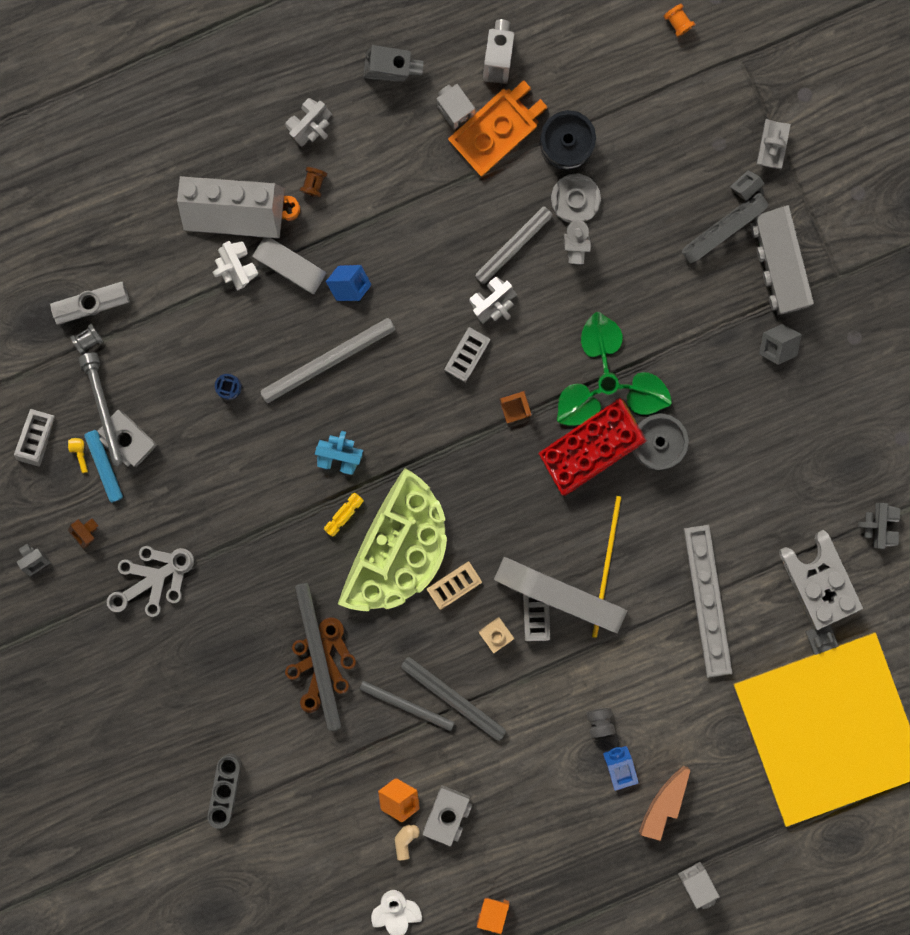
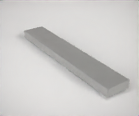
M709 525L683 528L706 676L709 678L732 674Z

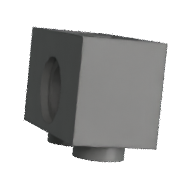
M458 84L453 87L447 85L438 92L437 108L454 131L475 115L474 106Z
M117 410L111 416V421L123 463L127 466L132 464L137 467L157 444L122 410ZM101 427L97 431L101 435L99 440L108 447L103 427ZM124 433H129L132 437V443L128 447H123L120 444V437Z
M441 785L423 830V835L449 846L452 845L453 840L458 842L463 827L459 826L462 817H468L472 804L468 803L469 796ZM446 810H451L455 813L456 818L454 821L447 823L442 820V813Z
M700 862L678 873L697 909L700 907L706 909L716 903L715 899L719 898V895Z

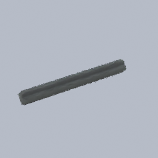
M407 657L401 664V668L494 739L500 741L506 733L503 727L412 658Z

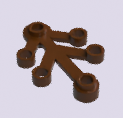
M330 617L320 623L319 632L323 641L322 645L328 671L334 682V690L337 693H345L349 688V682L342 677L330 655L332 644L341 656L340 662L343 668H353L356 664V658L349 653L341 638L344 633L343 624L340 620ZM330 625L336 629L333 635H329L326 631V628ZM307 638L293 643L292 650L296 655H303L309 647ZM297 643H302L305 646L303 652H298L295 649ZM311 656L297 664L288 665L285 669L287 678L296 679L300 673L313 666ZM345 657H351L353 659V664L351 666H346L343 661ZM290 667L297 669L298 673L296 676L289 675L288 670ZM315 672L313 673L308 693H305L300 700L301 708L308 713L317 711L321 704ZM344 681L346 688L339 690L337 682ZM312 698L315 701V705L307 707L305 704L306 699Z

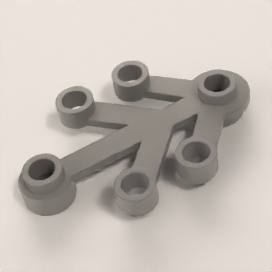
M151 546L142 547L139 551V556L142 560L150 561L154 559L168 563L160 569L133 564L128 559L120 561L118 570L121 574L127 575L131 573L145 576L146 578L123 593L114 592L110 594L107 598L108 608L113 612H121L126 609L129 600L152 586L149 603L145 606V612L150 617L159 615L161 612L159 602L164 579L171 573H173L171 589L166 593V598L170 603L179 602L182 598L180 589L183 575L190 571L194 565V557L187 549L180 548L172 553L154 550ZM144 549L151 551L149 558L143 556ZM180 556L186 558V563L183 566L177 563V559ZM124 562L130 564L128 572L122 570L121 566ZM171 591H176L179 596L177 600H172L170 598ZM116 597H120L123 600L121 606L114 604ZM151 604L157 606V612L155 614H151L149 612V606Z

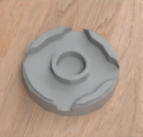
M579 173L564 176L555 184L551 194V205L555 214L568 223L575 220L586 222L592 219L598 211L601 202L600 190L596 183L590 177Z

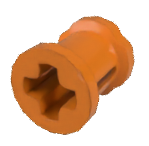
M682 3L669 10L663 16L674 27L676 37L683 35L696 25L684 13Z
M284 196L283 210L286 203H289L291 206L295 205V207L292 208L291 214L282 211V219L293 221L298 218L300 206L294 197Z

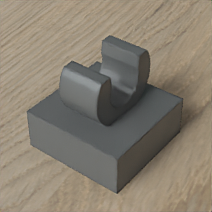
M748 170L730 188L737 196L747 201L755 192L763 195L764 190L761 187L765 183L758 175Z
M29 544L19 548L23 558L18 560L17 564L29 576L51 563L47 555L38 548L34 550L33 547L30 548Z
M830 624L819 630L812 628L805 631L814 655L838 647Z

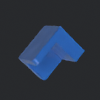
M361 265L338 266L326 280L337 301H359L372 285Z

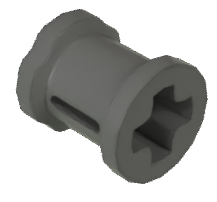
M92 324L79 335L70 337L81 355L86 354V351L97 343L101 344L104 342Z

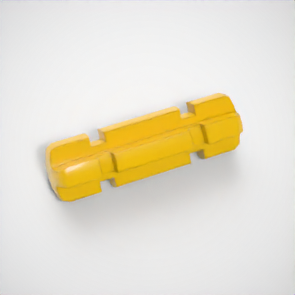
M353 493L348 498V503H344L332 517L333 520L329 521L324 527L325 532L332 537L335 536L340 530L339 527H343L355 513V509L359 508L363 503V498L357 493Z

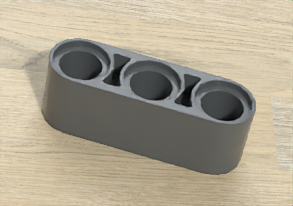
M233 753L224 755L218 761L208 821L212 827L217 829L226 827L233 816L242 768L240 758ZM225 760H232L235 763L236 769L234 772L224 770L223 762ZM228 785L231 789V795L228 797L221 796L218 791L219 786ZM223 810L227 815L226 821H217L214 818V811Z

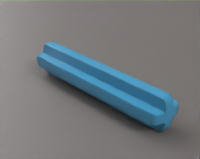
M93 430L85 434V439L110 502H115L122 499L123 495L103 443L99 440L100 435L97 430Z

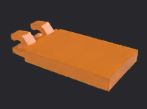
M522 81L512 91L510 89L501 90L448 138L481 177L538 127L536 124L539 122L536 118L548 109L541 99L529 110L520 102V99L531 90L525 81Z

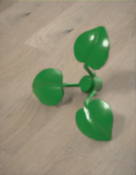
M595 312L585 323L581 334V344L588 356L595 357L601 354L604 374L599 378V388L591 393L588 387L583 384H571L562 391L559 398L557 421L561 424L581 425L600 412L601 404L594 396L601 392L610 395L615 393L617 389L630 390L627 394V403L631 410L638 414H652L672 404L666 385L656 375L649 372L637 373L633 378L632 385L619 384L617 376L609 372L606 353H615L622 344L623 336L620 327L601 312Z

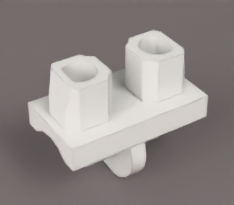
M228 241L218 249L221 257L215 260L218 269L213 271L214 277L222 275L225 283L232 280L236 289L239 290L244 288L250 280L258 275L253 263L242 267L239 258L248 254L243 242L231 244Z

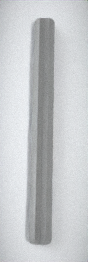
M389 318L382 320L260 391L263 399L267 403L275 400L395 331L392 321Z

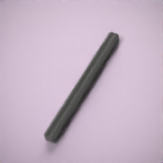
M301 583L295 587L327 728L329 731H334L341 728L340 718L309 584Z

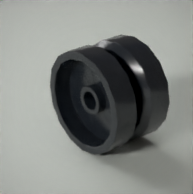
M571 110L557 112L548 118L542 128L539 144L543 157L550 165L557 169L568 171L581 167L588 161L595 148V128L588 117L580 112ZM566 136L568 139H573V141L567 144L563 139Z

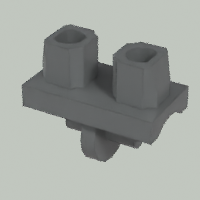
M876 503L875 523H873L874 513L866 512V522H858V527H865V537L872 538L874 528L873 548L885 549V546L898 545L899 532L886 531L887 521L899 522L900 508L888 506V503Z

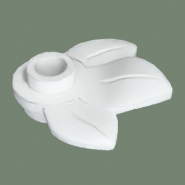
M390 890L382 896L381 904L373 910L371 920L373 927L385 925L390 935H404L407 931L408 923L421 922L422 914L415 902L406 900L405 896L397 890ZM392 901L398 902L396 906L389 905Z

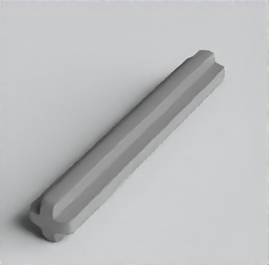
M542 207L476 273L475 277L479 282L485 284L552 218V213L546 207Z

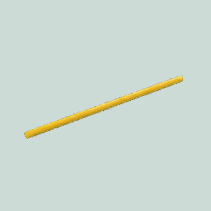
M616 496L599 598L603 600L621 502L620 496ZM594 624L592 637L597 638L599 626Z

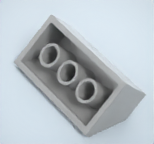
M180 176L177 203L183 229L194 232L280 238L285 188L275 183Z
M789 205L759 214L753 219L754 223H750L752 235L754 238H758L760 246L757 247L758 259L760 262L764 261L766 271L763 272V279L766 287L770 286L772 296H769V302L772 311L776 310L777 315L808 308L814 303Z

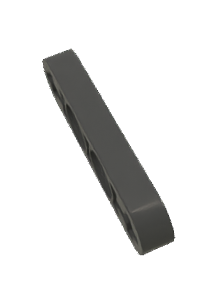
M761 193L752 196L686 245L682 250V254L689 263L697 261L761 214L768 207V202Z

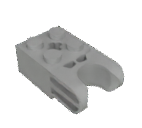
M824 530L817 532L814 539L817 544L818 554L816 559L809 564L800 562L792 549L784 547L779 550L780 558L792 581L796 594L812 628L816 630L863 609L832 540ZM826 589L828 590V592H832L831 600L829 602L828 600L823 601L822 597L825 596Z

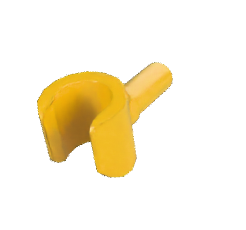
M71 438L68 441L69 452H77L81 472H88L83 453L84 441L80 438Z

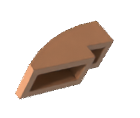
M681 767L659 790L644 816L639 831L642 836L661 841L667 816L678 818L690 774L688 767Z

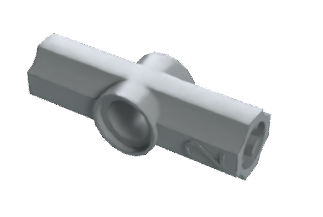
M122 281L93 291H84L80 295L57 301L50 305L56 324L59 325L88 315H96L101 311L130 303ZM88 297H94L96 300V305L91 310H87L84 306V302Z

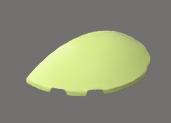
M407 469L402 471L380 507L354 560L338 605L359 611L393 608L405 603V600L416 592L420 593L437 573L446 550L445 516L440 502L436 500L430 487L413 472Z

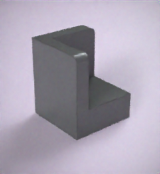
M784 324L763 332L759 354L778 365L798 355L802 334Z

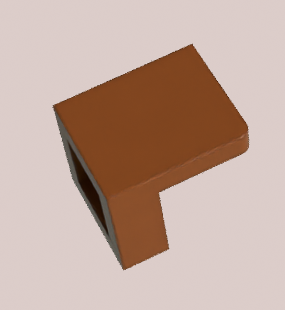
M524 391L499 399L507 424L531 416Z

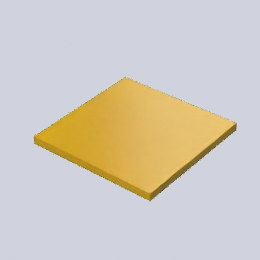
M875 632L838 645V647L808 656L733 684L786 827L910 782V725Z

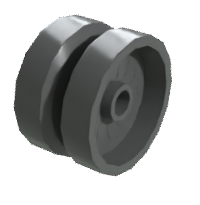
M656 414L648 416L638 423L647 442L632 451L639 463L650 469L662 470L675 466L683 459L688 449L689 439L685 427L679 420L671 415ZM658 437L661 440H665V444L661 445V447L655 443Z

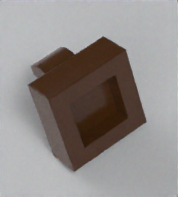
M93 518L84 525L77 519L70 525L68 531L79 545L85 549L93 542L94 537L91 533L99 525Z

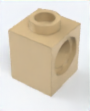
M500 617L479 631V634L493 653L514 639Z

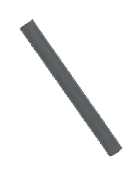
M363 681L359 690L449 731H451L454 725L453 721L366 681Z

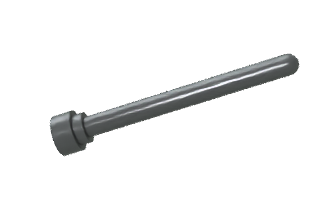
M94 352L86 353L79 357V364L81 370L88 374L112 462L115 466H120L123 460L98 375L100 366L99 356Z

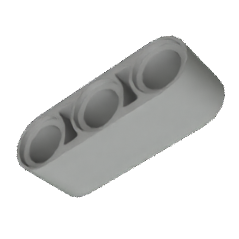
M264 237L252 255L253 258L313 295L327 274L316 265L272 238Z

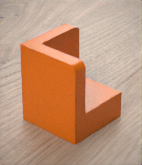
M397 778L378 791L381 810L400 822H404L420 809L417 790Z
M485 898L481 913L478 916L477 928L501 934L509 901L504 900L500 902Z

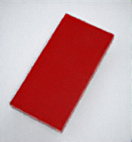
M619 398L538 454L563 496H566L647 442L624 400Z

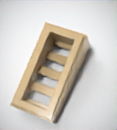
M468 561L428 587L427 591L441 610L481 584L482 581ZM462 571H467L473 581L471 584H468L461 573ZM456 575L465 587L460 590L453 579ZM449 581L456 594L452 595L444 583ZM441 587L448 599L443 601L436 588Z

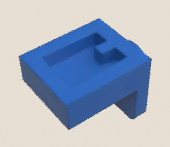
M627 746L616 747L603 753L615 791L639 783Z

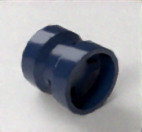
M223 374L216 379L214 388L220 397L232 400L240 395L242 385L240 380L234 375Z

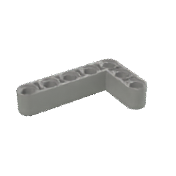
M503 557L494 578L495 581L522 594L617 634L628 611L506 557Z

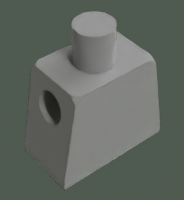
M496 20L495 29H489L483 81L508 84L514 32L510 31L511 23L507 20Z

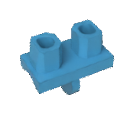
M341 431L340 437L330 435L329 442L319 440L315 455H318L317 466L330 469L333 459L342 461L340 471L352 475L357 464H360L363 450L353 448L354 441L345 439L346 431Z

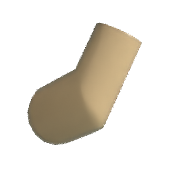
M406 825L396 835L397 860L410 858L408 844L413 838H418L420 834L419 828L416 825Z

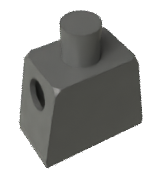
M372 45L365 53L363 78L402 82L408 78L409 74L422 76L423 61L410 59L411 51ZM393 62L397 63L400 68L395 67Z

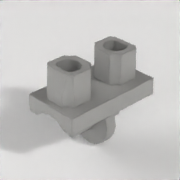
M308 98L301 108L307 115L301 121L297 117L292 116L285 123L290 131L289 134L301 147L309 139L313 142L318 136L324 140L328 137L323 130L329 125L327 120L332 115L323 102H316Z
M765 120L756 165L782 169L791 124Z
M580 220L571 222L568 225L567 234H564V248L568 250L569 263L584 264L585 251L590 252L591 247L588 226Z
M495 277L487 285L493 294L485 299L479 292L469 300L474 308L473 312L483 324L490 317L494 321L501 316L506 320L511 318L507 311L514 305L510 300L517 294L508 281L504 283L498 277Z

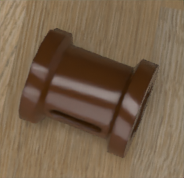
M306 167L307 175L304 185L300 187L299 191L321 198L320 189L323 179L327 177L328 173L316 168Z

